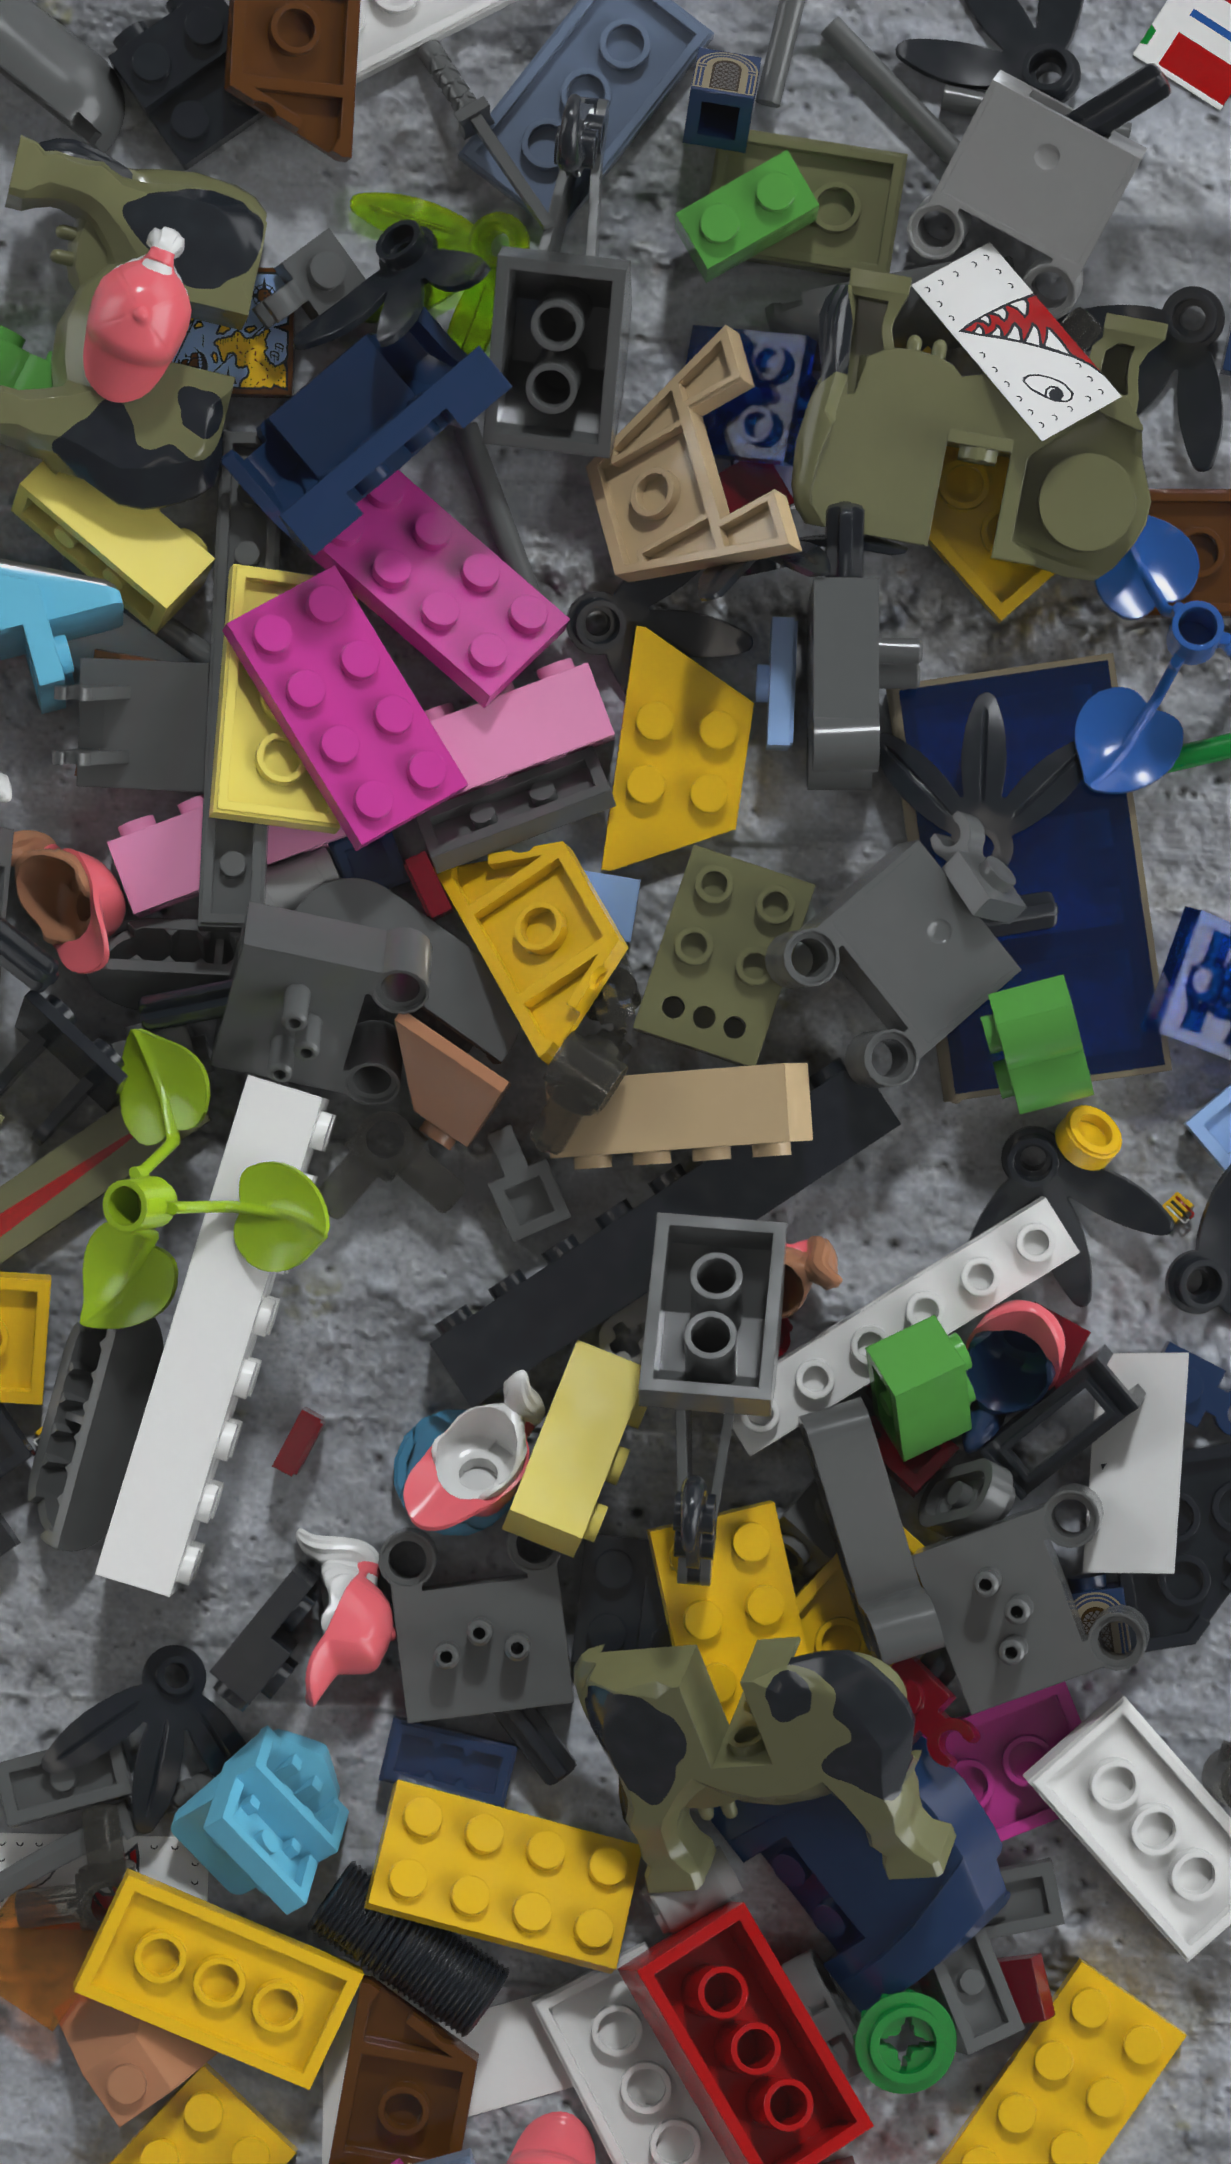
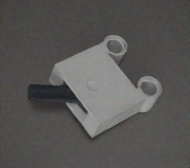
M1148 63L1080 107L1073 109L1000 70L989 85L934 193L921 202L909 219L907 236L913 250L922 257L931 260L944 259L954 254L969 234L972 224L971 215L1044 253L1032 263L1022 280L1056 320L1066 315L1074 306L1081 293L1084 283L1082 269L1147 150L1146 147L1115 130L1169 97L1171 88L1164 73L1155 63ZM939 211L948 215L954 223V236L944 240L931 236L924 225L925 214ZM1043 272L1059 274L1067 284V296L1057 300L1045 298L1036 287V276Z

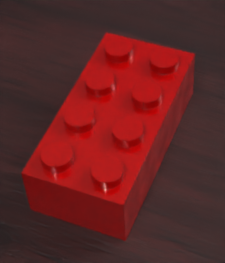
M729 1901L683 1930L669 1935L617 1969L730 2164H818L874 2127L744 1902Z

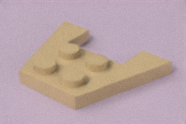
M727 325L615 436L614 448L610 458L594 457L586 466L614 573L627 582L802 552L787 497L774 489L736 511L729 512L702 416L755 386L740 334Z

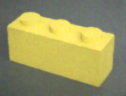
M43 461L19 484L11 511L87 576L105 579L114 584L121 593L124 608L155 634L205 584L215 560L208 553L206 544L196 533L187 528H179L160 512V508L140 510L118 505L84 479L58 472L57 475L54 474Z
M580 1340L576 1341L502 1530L574 1558L582 1538L594 1543L608 1509V1506L597 1502L605 1481L617 1485L630 1449L619 1445L627 1425L636 1429L639 1428L647 1409L645 1406H639L640 1364Z

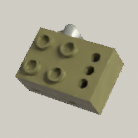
M694 844L632 1030L739 1066L756 1065L779 995L788 990V988L779 986L771 979L765 962L767 948L775 937L784 932L799 930L816 915L811 901L816 885ZM798 942L793 948L791 960L795 970L799 974L806 976L812 968L813 956L809 947L802 942Z

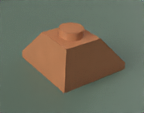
M409 1013L398 1014L394 1021L413 1109L425 1118L419 1130L448 1150L452 1149L456 1141L469 1148L512 1084Z
M78 1993L53 2010L82 2075L119 2128L172 2092L219 2053Z

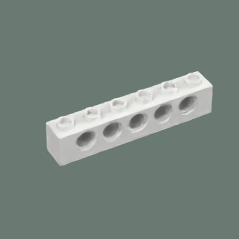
M1041 1196L779 1358L771 1417L735 1414L732 1428L749 1456L751 1457L799 1427V1416L833 1406L869 1384L866 1347L933 1315L937 1317L948 1335L1079 1254L1078 1248L1046 1197Z

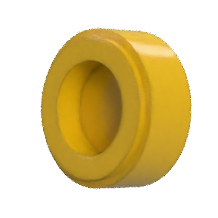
M1088 1105L1072 1108L1055 1130V1140L1061 1153L1072 1164L1084 1170L1097 1171L1105 1168L1118 1154L1122 1146L1121 1132L1114 1120L1102 1110Z

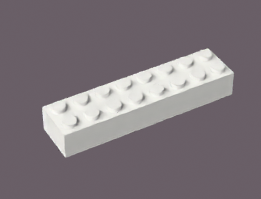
M248 1075L209 1201H240L239 1180L241 1174L246 1168L261 1162L276 1161L294 1166L316 1185L318 1176L309 1174L308 1170L314 1150L326 1152L333 1133L337 1115L326 1112L330 1100ZM205 1213L95 1575L167 1597L174 1594L182 1584L189 1586L191 1580L194 1581L198 1573L206 1544L195 1541L201 1522L208 1524L209 1520L214 1518L224 1487V1482L214 1480L219 1461L227 1462L229 1457L232 1458L243 1425V1421L233 1418L238 1398L246 1399L247 1396L251 1397L257 1381L262 1360L251 1357L257 1336L265 1337L270 1335L276 1319L281 1299L270 1296L276 1274L284 1275L290 1271L267 1272L257 1269L246 1261L239 1252L234 1239V1225L239 1215L237 1213Z

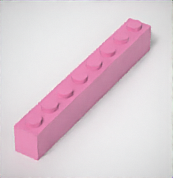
M567 658L544 666L536 671L539 681L515 689L513 682H511L485 708L477 703L455 711L453 703H446L424 711L469 784L462 792L448 800L558 760L590 746L595 748L614 741L615 733L589 663L587 662L575 667L572 658ZM204 794L178 804L181 815L156 823L154 815H147L127 822L118 827L121 837L107 842L131 909L137 917L142 918L199 896ZM269 825L267 866L302 852H312L324 846L328 848V843L347 837L341 825L336 834Z

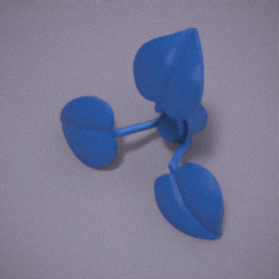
M1148 515L1146 526L1132 548L1112 570L1096 579L1094 584L1103 604L1122 619L1130 621L1141 619L1148 615L1155 607L1163 617L1173 618L1166 636L1167 648L1172 658L1147 703L1135 690L1125 687H1112L1097 692L1082 707L1074 729V743L1084 784L1090 790L1098 793H1129L1145 788L1162 778L1175 764L1183 746L1184 732L1181 723L1174 716L1157 710L1183 664L1199 665L1208 661L1214 655L1217 648H1221L1231 660V634L1224 632V621L1218 609L1204 601H1190L1185 604L1178 602L1191 593L1198 578L1200 563L1193 543L1180 529Z

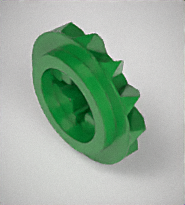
M909 1988L905 1992L894 1994L882 1993L878 2002L870 2009L862 2011L857 2032L852 2036L857 2057L856 2062L865 2076L879 2088L897 2094L916 2093L929 2088L939 2081L949 2069L954 2059L957 2045L955 2026L946 2009L933 1996L929 1997ZM906 2018L911 2032L915 2036L929 2042L919 2041V2044L908 2045L906 2055L902 2056L901 2065L896 2048L890 2043H885L881 2038L888 2039L889 2036L899 2035L901 2026L905 2024Z

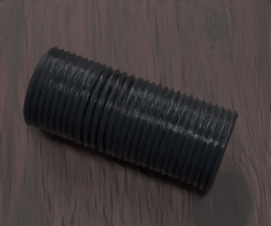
M352 1861L311 1918L307 1926L308 1930H313V1934L318 1933V1937H323L324 1941H329V1945L334 1944V1949L339 1948L340 1953L344 1952L345 1956L350 1955V1960L354 1959V1963L361 1960L360 1966L364 1967L367 1965V1972L373 1970V1976L380 1973L379 1979L382 1982L387 1981V1986L392 1985V1989H397L398 1993H403V1997L408 1996V2001L413 2000V2003L418 2004L419 2008L424 2007V2012L429 2011V2015H434L435 2019L439 2018L440 2023L445 2022V2026H450L451 2030L455 2029L456 2034L461 2033V2037H466L477 2025L499 1993L509 1975V1967L504 1968V1965L499 1964L498 1960H493V1956L488 1957V1953H483L482 1949L478 1950L477 1945L472 1946V1942H467V1938L462 1939L461 1934L457 1935L455 1932L365 1909L364 1905L372 1872L367 1873V1868L362 1869L361 1865H357L356 1861Z

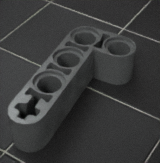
M858 1397L799 1416L798 1422L857 1621L870 1654L890 1665L945 1647L943 1633L934 1605L927 1591L920 1585L872 1422L862 1398Z

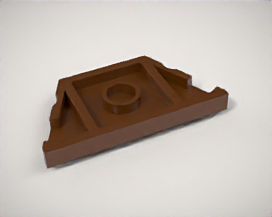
M229 0L224 89L335 161L347 162L352 158L361 0Z
M364 1975L361 1980L329 2164H391L398 2158L404 2164H414L461 2151L479 2053L375 1977Z

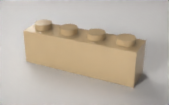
M778 1063L545 1081L550 1158L573 1157L574 1170L613 1167L612 1155L632 1153L633 1166L672 1163L671 1150L692 1149L693 1162L731 1159V1146L752 1145L753 1157L792 1155L791 1142L813 1140L808 1063Z

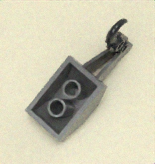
M578 94L569 96L563 112L561 125H558L555 140L554 164L558 165L560 169L548 210L554 226L545 231L543 230L538 250L502 246L498 253L489 358L512 385V388L485 410L482 444L610 458L613 451L627 367L632 289L630 260L599 257L603 158L609 120L608 99L581 97ZM584 168H589L591 173L586 255L560 253L576 179L581 176Z
M657 1212L638 1392L639 1406L675 1409L678 1491H676L673 1531H675L674 1557H679L678 1584L711 1585L717 1517L735 1414L771 1417L782 1322L787 1249V1223ZM692 1410L724 1413L711 1494H708V1488L704 1479L692 1474Z

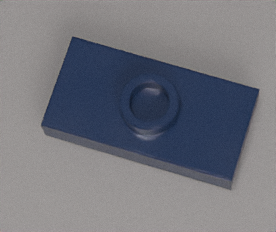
M394 1715L379 1780L394 1784L399 1779L504 1808L518 1747L513 1743L425 1722L407 1723V1718Z

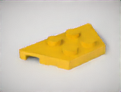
M642 626L635 627L612 786V795L616 806L609 808L601 870L612 871L735 830L754 702L654 632Z
M563 841L537 845L523 853H517L512 850L488 854V861L459 865L437 874L536 1054L547 1065L557 1060L628 950L626 942L576 855Z

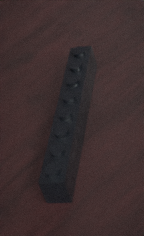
M837 1058L809 1077V1081L814 1087L810 1091L813 1140L791 1142L792 1155L753 1157L752 1145L731 1146V1159L704 1161L688 1173L685 1172L679 1163L648 1183L655 1194L633 1208L626 1198L595 1218L601 1230L587 1240L579 1243L574 1234H571L542 1253L541 1255L548 1265L528 1279L518 1269L489 1288L488 1291L494 1301L475 1314L465 1304L435 1324L441 1336L432 1341L430 1345L471 1408L502 1389L504 1382L519 1370L528 1372L649 1292L657 1212L757 1220L901 1125L879 1089L858 1085L849 1076L841 1058Z

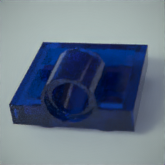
M693 325L686 364L723 327ZM732 328L740 334L755 387L702 416L713 456L716 459L793 467L796 439L807 405L817 384L815 378L811 376L817 341L807 335Z
M1185 906L1142 1028L1231 1062V922L1205 911Z

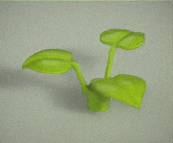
M131 1029L122 1054L125 1065L121 1069L128 1075L125 1085L119 1093L122 1117L128 1131L140 1144L149 1146L165 1142L140 1166H133L129 1169L131 1179L114 1182L104 1194L103 1212L107 1222L99 1226L91 1235L84 1253L82 1268L83 1305L80 1324L98 1329H120L147 1322L161 1314L171 1303L178 1285V1266L174 1257L168 1251L155 1246L159 1239V1233L155 1228L165 1226L170 1222L173 1215L189 1213L239 1214L234 1225L236 1246L249 1264L267 1272L291 1270L301 1265L326 1241L330 1229L327 1206L316 1185L302 1171L283 1162H261L246 1168L239 1180L240 1201H178L175 1190L166 1180L158 1176H150V1173L180 1145L179 1130L194 1129L204 1120L211 1097L210 1082L204 1065L186 1047L145 1029Z

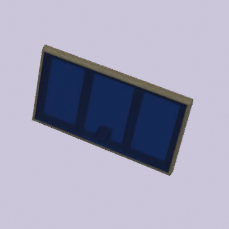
M1108 653L920 681V686L917 689H886L892 735L908 743L928 758L947 778L959 797H963L961 752L966 723L978 695L984 692L993 694L998 702L1005 727L1007 761L1002 797L1006 798L1021 778L1037 763L1057 749L1074 741L1077 717L1088 699L1099 691L1118 687L1114 654ZM1082 779L1073 792L1053 811L1024 831L1012 835L1014 849L1011 861L1007 867L1016 878V884L1013 887L1019 895L1039 891L1051 892L1058 905L1059 913L1057 914V924L1051 929L997 938L1021 968V971L998 991L1064 974L1092 1082L1172 1071L1133 792L1124 794L1094 792L1084 784ZM901 797L907 842L919 839L942 868L947 862L935 853L930 838L935 833L950 838L952 834L938 828ZM985 835L983 855L987 858L992 855L994 845L992 840ZM989 999L936 1045L944 1102L958 1104L965 1099L1001 1095L992 1062L1004 1059L1003 1051L990 1054L980 1018L981 1016L993 1014Z

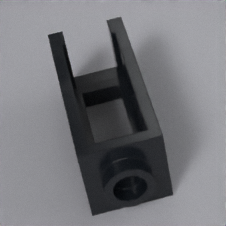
M1105 1344L1059 1380L1050 1390H1047L1040 1402L1027 1410L1019 1412L1004 1424L980 1450L984 1458L1008 1469L1012 1473L1013 1487L1015 1488L1016 1496L1021 1501L1113 1426L1140 1407L1146 1392L1139 1384L1130 1390L1123 1385L1107 1366L1113 1353ZM1086 1388L1105 1412L1029 1471L1012 1451L1011 1447Z

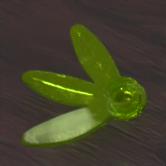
M371 192L353 195L350 200L352 212L376 229L384 232L389 226L398 221L414 220L419 226H425L434 233L438 240V249L472 253L487 262L491 270L480 283L464 290L447 330V334L467 355L477 346H480L486 352L491 341L497 256L493 255L491 244L495 237L506 234L509 238V247L530 249L529 234L524 224L515 216L505 212L486 214L473 224L465 217L438 204L402 194ZM426 283L424 285L425 300L423 306L429 310L446 301L457 292H445ZM384 303L364 322L370 324L379 323Z

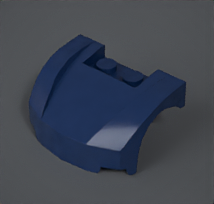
M423 306L414 326L398 341L387 347H381L377 334L373 332L367 333L267 417L256 428L257 436L262 445L245 460L237 452L230 450L222 456L221 462L263 512L301 550L315 556L363 515V512L356 503L406 464L448 424L461 429L465 428L512 388V385L480 346H477L467 355Z
M923 1736L912 1745L911 1750H922L915 1767L919 1781L922 1807L933 1819L952 1824L957 1835L944 1872L938 1877L889 1880L882 1863V1853L869 1845L865 1828L848 1807L832 1794L783 1805L746 1803L735 1800L738 1814L735 1818H726L721 1807L718 1806L713 1807L714 1816L710 1820L743 1863L759 1853L762 1854L773 1868L776 1876L787 1886L812 1918L815 1926L830 1941L836 1951L827 1959L823 1966L860 2013L863 2010L870 2009L878 2002L882 1993L894 1994L904 1991L950 1957L974 1937L1007 1904L1011 1893L1006 1890L997 1862L1003 1845L993 1823L954 1768L941 1766L932 1759L927 1749V1739Z

